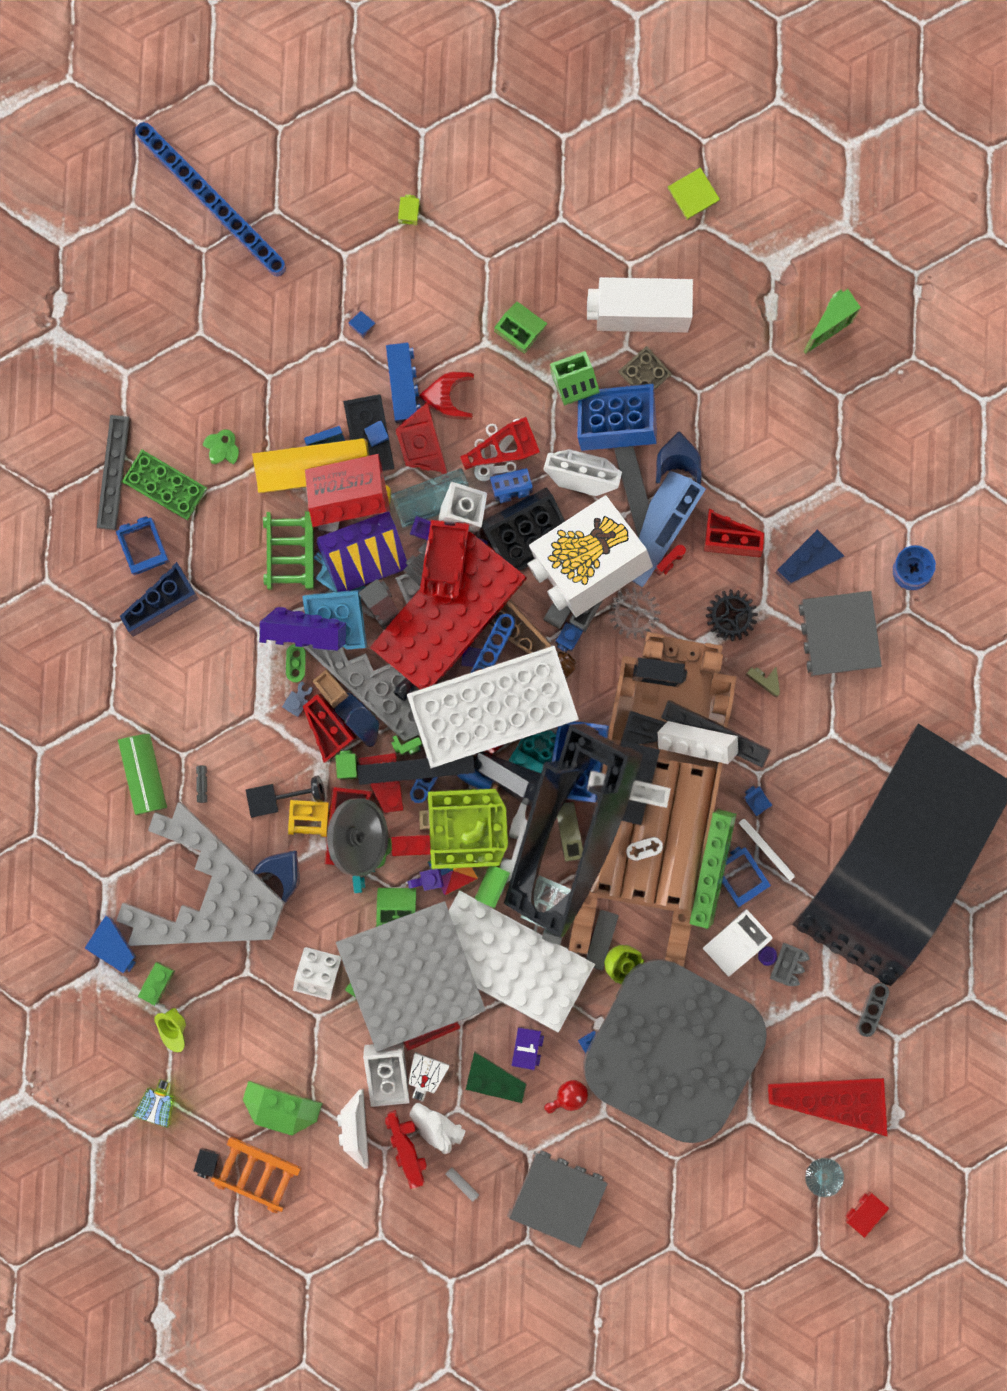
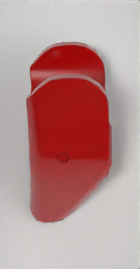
M445 373L420 393L419 397L425 403H429V406L443 417L472 420V413L460 411L452 404L450 394L457 384L463 381L474 380V373Z

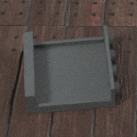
M872 591L810 598L801 601L799 614L804 619V623L801 624L802 635H806L804 652L809 656V661H806L807 672H811V677L882 667Z
M541 1150L538 1153L534 1151V1159L512 1209H509L507 1216L511 1220L581 1248L608 1183L603 1180L604 1176L594 1172L593 1175L586 1173L587 1169L576 1165L574 1168L569 1166V1162L558 1157V1160L550 1158L551 1154Z

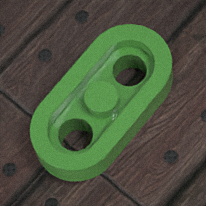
M292 644L286 652V676L291 682L297 683L305 677L306 651L303 647H296L295 644ZM299 651L300 656L297 658L294 657L293 652ZM294 670H299L297 677L292 675Z

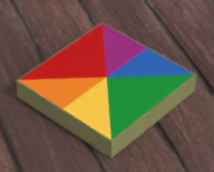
M430 860V861H428L427 863H428V865H429V867H430V869H431V860ZM473 867L440 869L444 887L440 889L444 896L479 879Z

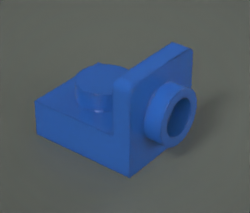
M566 622L555 641L558 644L557 648L563 652L568 650L572 652L583 631Z
M753 785L745 791L746 796L743 799L755 816H758L772 806V804L761 790L762 788L760 786L755 788Z

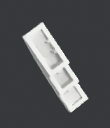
M591 771L588 787L603 785L606 774ZM635 781L629 800L667 808L671 788Z

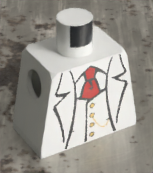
M415 1052L409 1079V1085L416 1087L412 1098L423 1101L427 1091L435 1093L450 1065Z

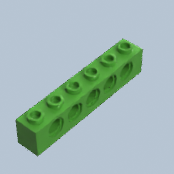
M720 809L713 812L689 923L691 925L708 929L714 923L736 813Z

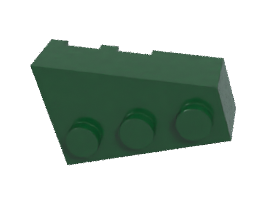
M474 1051L465 1090L522 1103L526 1082Z

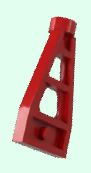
M524 417L507 424L470 452L461 455L460 459L464 469L468 470L475 466L524 460L539 454L540 450L528 419ZM511 435L515 439L517 450L504 453L500 450L499 443L506 436ZM490 445H494L497 456L484 459L481 451ZM469 457H472V458H473V462H472V463L470 462Z

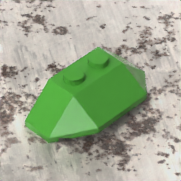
M248 1081L243 1101L255 1125L291 1136L316 1123L322 1107L321 1102Z

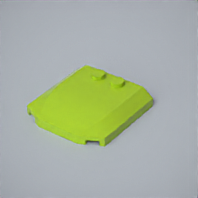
M496 788L428 791L431 869L499 866L508 847L506 806ZM477 820L486 822L480 840L472 844H466L461 840L463 832H471L475 829Z

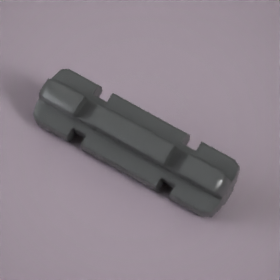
M200 765L196 767V774H198V777H196L197 803H207V767Z

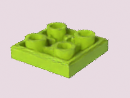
M701 167L668 186L670 193L687 220L720 201Z

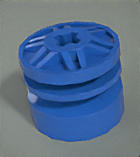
M911 545L904 548L898 554L893 565L892 574L895 582L906 590L916 591L924 588L934 574L936 561L933 554L925 547ZM913 566L916 567V572L911 573L910 569Z

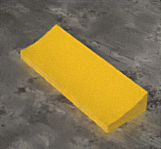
M363 438L252 453L258 493L305 488V469L369 456L368 442Z

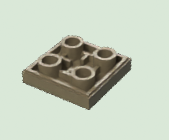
M647 346L618 371L630 386L654 384V390L672 375Z

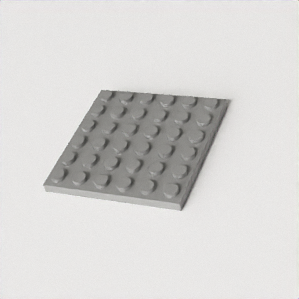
M445 901L336 942L376 1052L486 1011Z

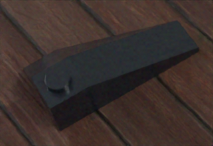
M479 752L474 768L521 803L532 807L541 773L486 752Z

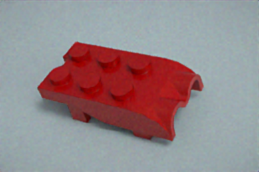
M431 520L420 585L421 594L432 597L442 596L450 599H456L459 596L469 524L456 522L455 526L445 525L444 521Z
M389 1111L385 1122L387 1129L392 1130L393 1135L390 1137L393 1149L397 1148L398 1154L395 1156L397 1165L402 1167L410 1189L424 1186L423 1183L425 1181L422 1170H426L427 1167L425 1157L418 1159L415 1146L406 1135L415 1132L416 1126L412 1120L400 1123L397 1111Z

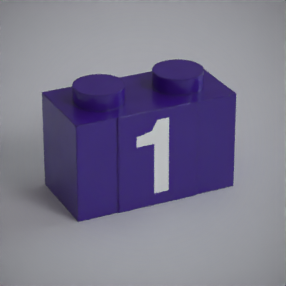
M518 1027L512 1066L535 1070V1066H539L541 1055L537 1054L538 1046L542 1047L544 1035H541L540 1030Z

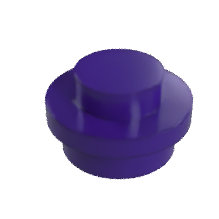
M770 946L763 947L758 953V959L763 965L770 966L776 962L777 952Z

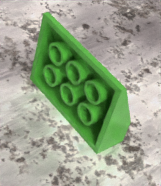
M841 289L832 295L833 298L830 299L826 311L803 351L805 354L853 323L861 307L849 289L844 292Z

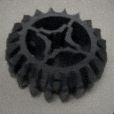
M732 589L729 590V596H727L725 591H722L723 598L716 594L715 599L717 602L714 600L710 601V604L714 607H707L706 609L712 612V614H706V618H712L711 621L707 622V625L714 624L711 632L717 629L719 632L716 637H720L721 633H723L724 641L727 640L728 635L731 641H734V635H737L738 640H741V633L747 637L749 634L746 629L749 631L754 630L750 623H757L756 620L752 619V617L758 616V613H752V610H755L757 607L756 605L749 606L753 600L749 599L746 602L747 594L745 593L741 598L739 597V590L736 592V596L733 595ZM729 600L741 603L744 608L735 609ZM724 602L726 612L724 615L716 618L717 608ZM729 610L738 613L734 620L728 619V617L725 618L729 614ZM747 613L746 624L740 629L738 617ZM719 623H730L734 631L724 629Z

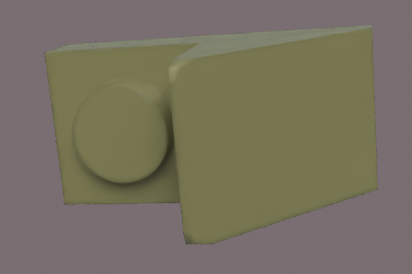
M751 667L746 676L774 697H778L780 689L777 667L773 669L767 678L764 677L765 673L757 667L755 669Z

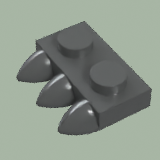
M783 943L769 979L787 986L800 985L798 978L792 974L805 972L803 966L797 961H808L810 959L808 954L799 948Z

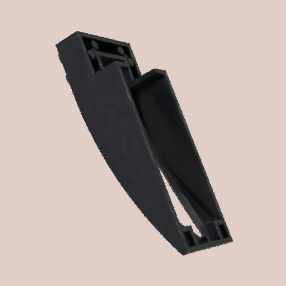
M585 723L570 725L560 760L544 763L504 900L506 906L560 938L564 937L577 916L609 854L623 819L643 755L630 747H622L599 735L598 730ZM593 758L608 766L603 785L588 787L589 792L598 796V801L571 891L553 908L540 912L535 908L534 893L551 830L564 802L588 768L590 759Z

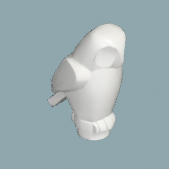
M416 1103L411 1109L410 1118L419 1129L420 1135L434 1148L439 1149L443 1154L450 1153L452 1145L461 1143L465 1134V1130L461 1129V1125H455L444 1115L429 1110L420 1103Z

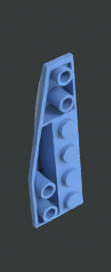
M669 471L649 504L639 535V540L647 549L653 567L632 580L634 583L641 587L645 585L706 488L688 477Z

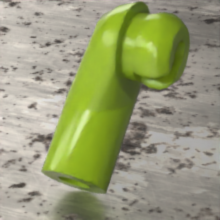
M477 820L475 829L471 832H463L461 840L466 844H472L480 840L486 822Z

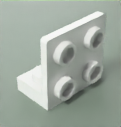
M305 947L295 976L293 991L330 1000L341 957Z

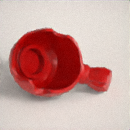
M577 1080L566 1081L559 1087L557 1099L544 1105L545 1111L550 1114L560 1107L566 1111L579 1110L588 1100L587 1087Z

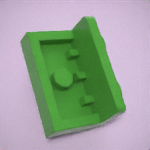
M395 735L393 736L394 741L391 742L396 753H401L402 756L408 753L414 755L420 752V747L423 746L419 737L401 745L398 737Z

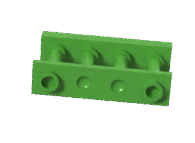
M305 511V516L297 519H272L271 512H267V517H263V528H267V574L263 576L264 585H267L268 590H272V583H302L307 590H314V527H312L309 511ZM272 526H302V528H305V535L296 538H272ZM272 545H302V547H305V554L296 557H272ZM272 564H302V566H305V573L297 576H272Z

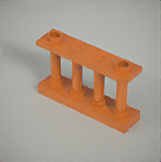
M231 1136L227 1142L231 1151L219 1178L213 1176L211 1179L214 1182V1186L222 1190L226 1187L268 1206L267 1209L271 1212H282L285 1207L280 1205V1201L290 1178L294 1175L298 1176L302 1167ZM243 1152L248 1154V1161L238 1184L234 1185L226 1180L237 1155ZM262 1160L266 1162V1168L255 1193L244 1189L255 1162ZM278 1167L283 1170L284 1175L271 1201L262 1197V1194L273 1169L275 1170Z

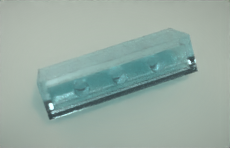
M462 468L391 494L402 527L412 525L415 516L428 519L439 515L441 505L451 482L469 487Z

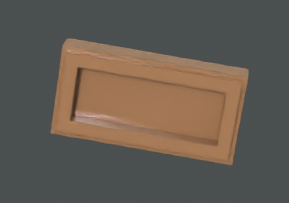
M327 669L312 681L333 708L348 697L347 693Z

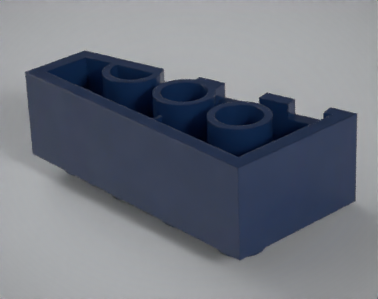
M177 562L166 574L164 573L159 578L160 580L147 589L146 593L139 600L137 599L119 616L132 637L199 599Z

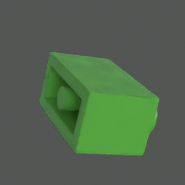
M340 751V755H336L337 779H358L356 754H352L351 751Z
M156 962L138 997L154 1006L158 1005L175 970L160 962Z

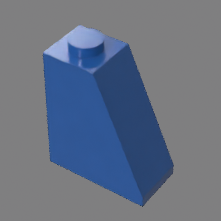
M108 915L105 916L85 946V949L120 972H130L136 964L134 961L136 956L113 919Z

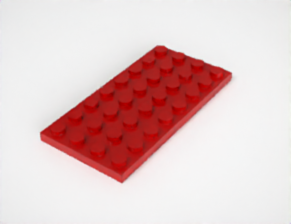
M469 531L459 596L456 599L444 598L442 596H426L421 594L419 589L370 648L418 689L421 690L436 685L527 580V577Z

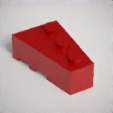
M709 508L704 551L761 558L765 533L746 524H740L731 520L728 516H722Z
M322 693L315 695L303 705L324 763L332 760L340 751L357 739Z
M396 753L357 759L360 765L397 762ZM400 781L370 784L385 814L404 811Z

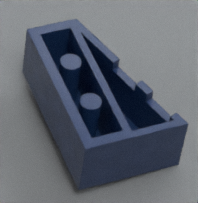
M817 529L775 573L789 586L841 560L844 555Z

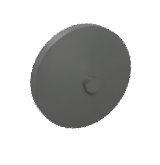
M353 798L343 802L335 810L329 823L327 833L328 850L333 863L344 874L350 876L368 875L380 865L386 853L388 828L385 817L380 808L367 799Z

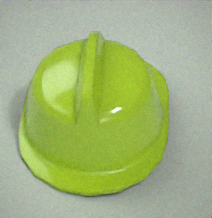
M172 1008L166 1013H158L154 1021L163 1043L171 1051L181 1052L185 1047L183 1032L186 1022L176 1008Z

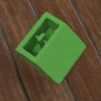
M517 301L496 324L494 332L525 354L547 326V323Z
M378 888L376 927L416 912V888Z

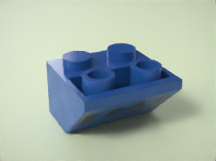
M527 468L490 477L495 502L500 501V504L510 502L511 498L517 496L519 499L527 498L530 496V493H533Z

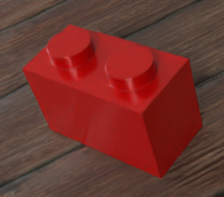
M430 835L391 837L392 856L431 855Z
M870 1191L868 1194L863 1193L858 1199L859 1204L855 1209L852 1207L845 1215L847 1217L845 1222L864 1238L889 1210V1207Z

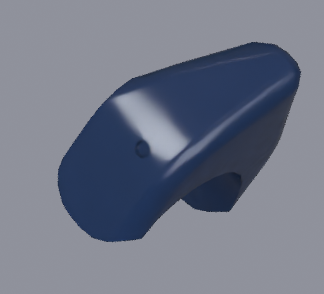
M678 431L660 449L657 455L656 483L660 484L662 475L667 471L680 469L689 472L694 477L695 482L701 485V456L692 443Z
M347 693L348 697L334 708L335 712L367 747H373L378 739L380 723L363 703L359 702L353 694Z
M296 850L271 855L260 861L253 870L256 875L268 872L276 875L281 880L284 889L282 900L285 904L294 894L300 883L298 854Z

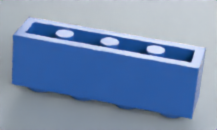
M409 343L386 345L395 423H403L420 408V404H416L415 398L419 396L418 385H414L413 378L417 377L416 367L411 365V359H414L413 347L409 348Z

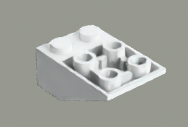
M745 909L706 944L703 949L729 977L759 952L773 937Z

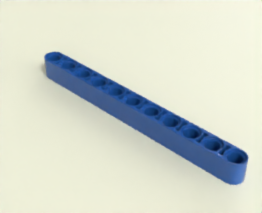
M146 122L139 123L135 132L140 142L273 276L283 275L286 271L284 260L150 124ZM143 130H149L150 132L147 136L143 137L140 135ZM156 143L163 144L161 149H153ZM175 156L176 160L173 163L166 162L167 158ZM183 169L189 170V174L184 177L180 176V172ZM195 183H202V187L199 190L193 189ZM214 196L216 199L213 203H207V197ZM222 209L229 210L228 215L224 217L220 216L219 212ZM239 222L242 224L239 230L232 229L234 223ZM248 236L255 237L253 243L245 242ZM267 249L269 252L265 257H261L258 255L260 250ZM276 262L282 264L279 270H273L272 265Z
M502 614L497 619L471 673L476 672L477 669H485L496 665L516 624V620L511 614ZM504 617L511 619V626L509 628H504L501 624ZM496 634L501 635L503 638L500 645H495L493 642V637ZM487 651L492 652L494 655L492 662H487L484 659V654ZM434 777L431 782H427L424 779H416L410 792L412 801L422 803L427 800L428 791H432L438 777ZM416 789L424 791L423 799H418L415 796Z

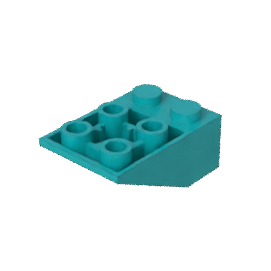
M546 730L522 738L508 761L542 773L544 763L552 762L556 733Z

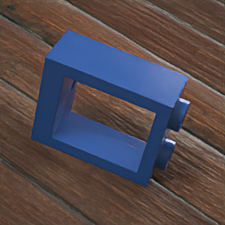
M142 517L137 520L138 523L130 525V523L124 524L119 527L120 530L116 531L131 573L134 576L170 562L152 517ZM150 526L161 555L135 564L124 536Z
M739 846L730 852L732 856L727 858L726 865L744 854L760 878L761 883L738 897L725 876H723L722 884L737 907H740L771 886L746 847L741 849Z

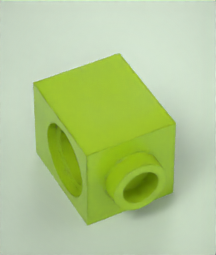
M414 195L400 197L398 222L400 224L418 225L419 198H416Z

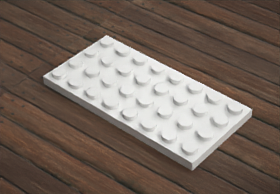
M555 646L407 694L431 768L579 720Z
M459 891L449 909V913L477 988L559 1033L595 964L572 951H568V949L561 945L542 940L541 934Z

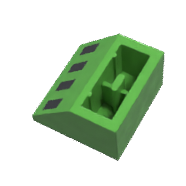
M586 351L550 364V373L564 406L600 393L594 370Z

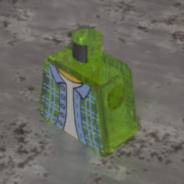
M159 1079L156 1089L147 1088L133 1117L169 1128L175 1100L174 1095L167 1093L170 1082Z

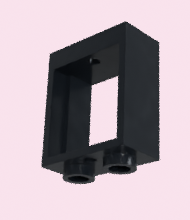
M638 657L634 664L632 681L679 687L686 681L687 670L684 669L685 664Z

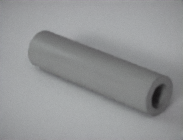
M452 1167L445 1173L472 1202L479 1196Z

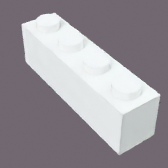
M668 721L658 731V749L729 764L738 754V737Z

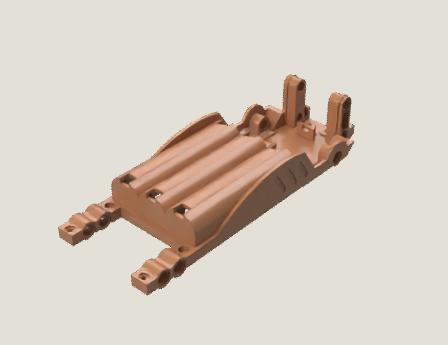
M647 632L642 658L685 664L684 669L687 670L686 681L679 687L632 681L634 664L638 658L623 656L607 739L620 745L630 711L668 722L662 719L661 716L669 700L727 728L732 709L736 676L718 673L720 672L723 654H721L723 646L698 643ZM657 742L641 744L643 746L658 749ZM659 749L660 753L657 763L669 766L666 770L655 769L652 784L671 788L667 808L647 804L641 826L621 821L603 867L574 919L568 951L588 954L598 897L673 911L665 960L675 962L684 967L691 924L689 923L715 808L722 763ZM604 764L602 767V773L606 774L608 766ZM691 770L702 771L703 773L700 776L691 775ZM649 838H658L663 844L662 851L659 854L640 860H631L626 853L627 847L630 844ZM651 841V845L645 848L646 850L653 849L656 852L659 843ZM633 846L632 851L629 852L630 855H634L636 858L638 857V853L643 852L644 850L643 848L636 849V847ZM599 883L610 885V891L598 889ZM634 889L644 891L643 895L645 897L633 896ZM668 896L678 897L677 901H679V904L667 902Z

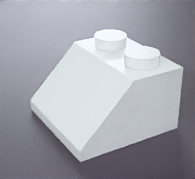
M451 482L441 505L439 521H444L445 525L455 526L456 522L469 524V531L475 534L482 527L487 493Z

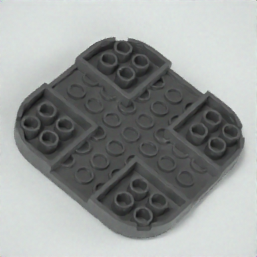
M652 959L640 963L625 977L615 996L616 999L585 1053L583 1071L586 1082L592 1092L603 1102L675 1140L686 1143L705 1141L713 1137L724 1126L764 1050L767 1035L764 1020L759 1011L746 1000L677 963L665 959Z

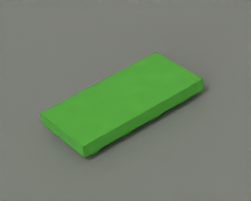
M142 449L122 481L124 484L187 521L208 489Z

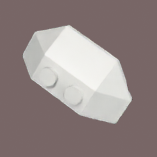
M570 449L548 453L544 465V471L559 487L594 496L618 489L622 471L617 470L606 458Z
M359 1089L341 1110V1115H338V1127L342 1126V1134H339V1144L363 1168H369L364 1089Z

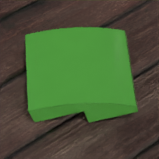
M488 866L474 899L495 908L510 872L496 866Z

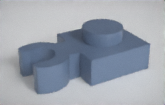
M304 682L299 683L297 694L291 691L282 708L296 717L300 716L304 710L303 705L308 702L304 699L305 696L310 695L313 691V688L310 687L308 691L304 692L302 690Z

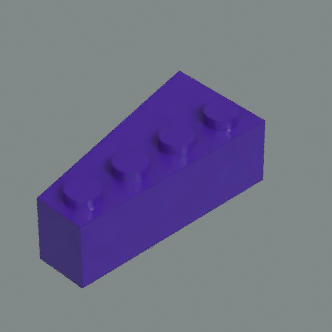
M276 607L260 621L259 643H267V640L276 641L277 645L291 642L295 643L296 647L312 645L315 649L338 651L346 644V623L335 618L327 619L322 618L320 615L304 614L302 611H290L284 607Z

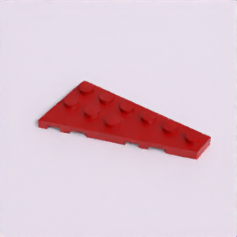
M884 1078L767 1084L769 1104L888 1137Z

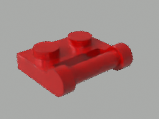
M677 545L656 566L654 571L659 576L662 573L667 575L674 566L673 562L684 557L686 553L685 546Z

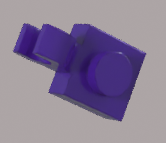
M440 869L421 871V878L407 881L409 888L423 885L424 891L444 887Z

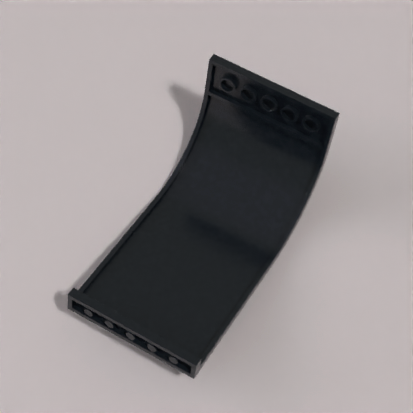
M918 723L910 733L906 745L848 847L819 891L798 915L792 925L798 931L811 936L817 943H822L833 953L843 956L849 963L859 966L865 973L875 976L881 983L891 987L922 952L963 887L1007 804V778Z

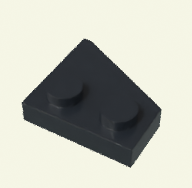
M630 711L620 746L622 740L639 745L658 742V731L667 722Z

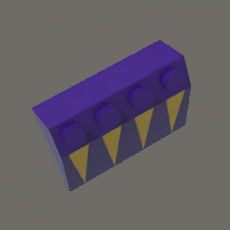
M389 511L320 536L317 539L318 548L337 592L354 590L377 579L380 580L404 571L408 566L405 563L407 559Z

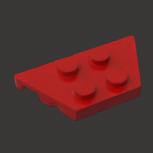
M425 403L396 428L405 465L447 474L448 470L429 403Z

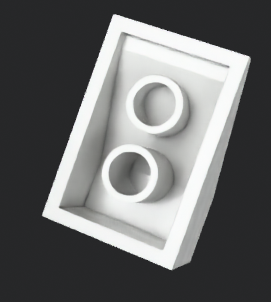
M403 1042L376 1052L374 1044L364 1045L363 1058L371 1107L409 1103Z

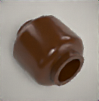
M559 652L557 655L565 679H567L575 671L576 661L569 653Z

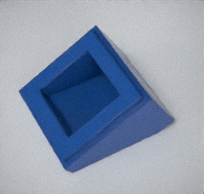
M360 311L348 324L360 336L364 337L375 325V322Z
M381 420L364 429L372 447L389 440Z

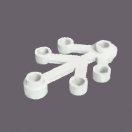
M489 424L486 427V433L490 437L497 432L495 424ZM489 427H494L495 432L490 433L488 431ZM508 435L499 445L502 452L510 453L516 451H505L514 437ZM477 439L474 444L475 447H477L478 442H483L484 440ZM490 445V458L496 457V448L494 445ZM483 449V450L481 451V454H482L483 458L486 459V457H485V452H484V449ZM507 462L504 466H494V464L476 466L474 473L478 480L488 481L493 474L513 472L507 469L508 465H513V471H516V464L514 462ZM486 468L488 472L483 475L480 473V470Z

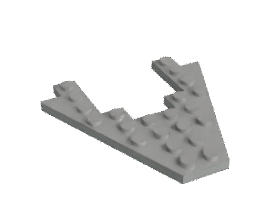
M407 573L396 578L406 603H408L420 589V586ZM312 645L303 646L403 741L420 735L409 700L407 699L404 702L393 693L395 686L405 677L390 664L373 671L366 654L348 661L342 647L338 651L315 649Z
M178 802L173 818L157 812L154 813L148 831L201 851L195 870L211 875L212 878L200 911L182 905L176 922L125 902L122 903L116 921L133 927L128 945L272 939L285 902L183 803Z

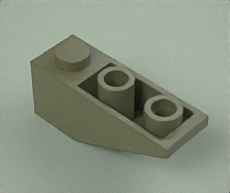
M574 802L564 803L557 816L564 859L567 862L580 859L583 847Z

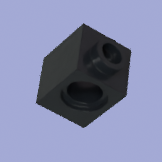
M200 1148L193 1172H197L198 1177L208 1179L209 1176H214L220 1152Z

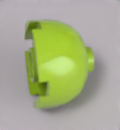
M618 945L607 954L604 962L605 970L613 981L622 984L628 973L640 963H644V959H642V954L637 949L629 945Z

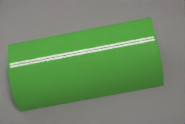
M150 734L119 739V748L135 815L166 809V800Z

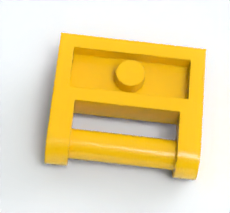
M290 800L288 835L299 833L327 837L329 802ZM295 820L321 821V827L295 826Z

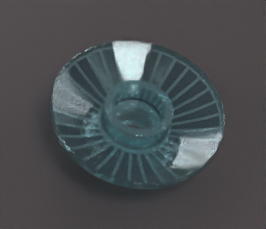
M820 1158L808 1166L805 1173V1182L813 1194L819 1197H830L842 1188L844 1173L840 1165L834 1160ZM823 1173L827 1174V1179L824 1181L820 1179Z

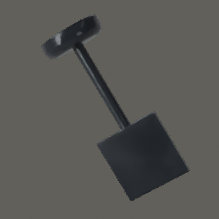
M317 775L311 778V788L281 795H275L273 784L246 789L251 818L279 812L277 800L312 793L316 802H324L325 791L320 776Z

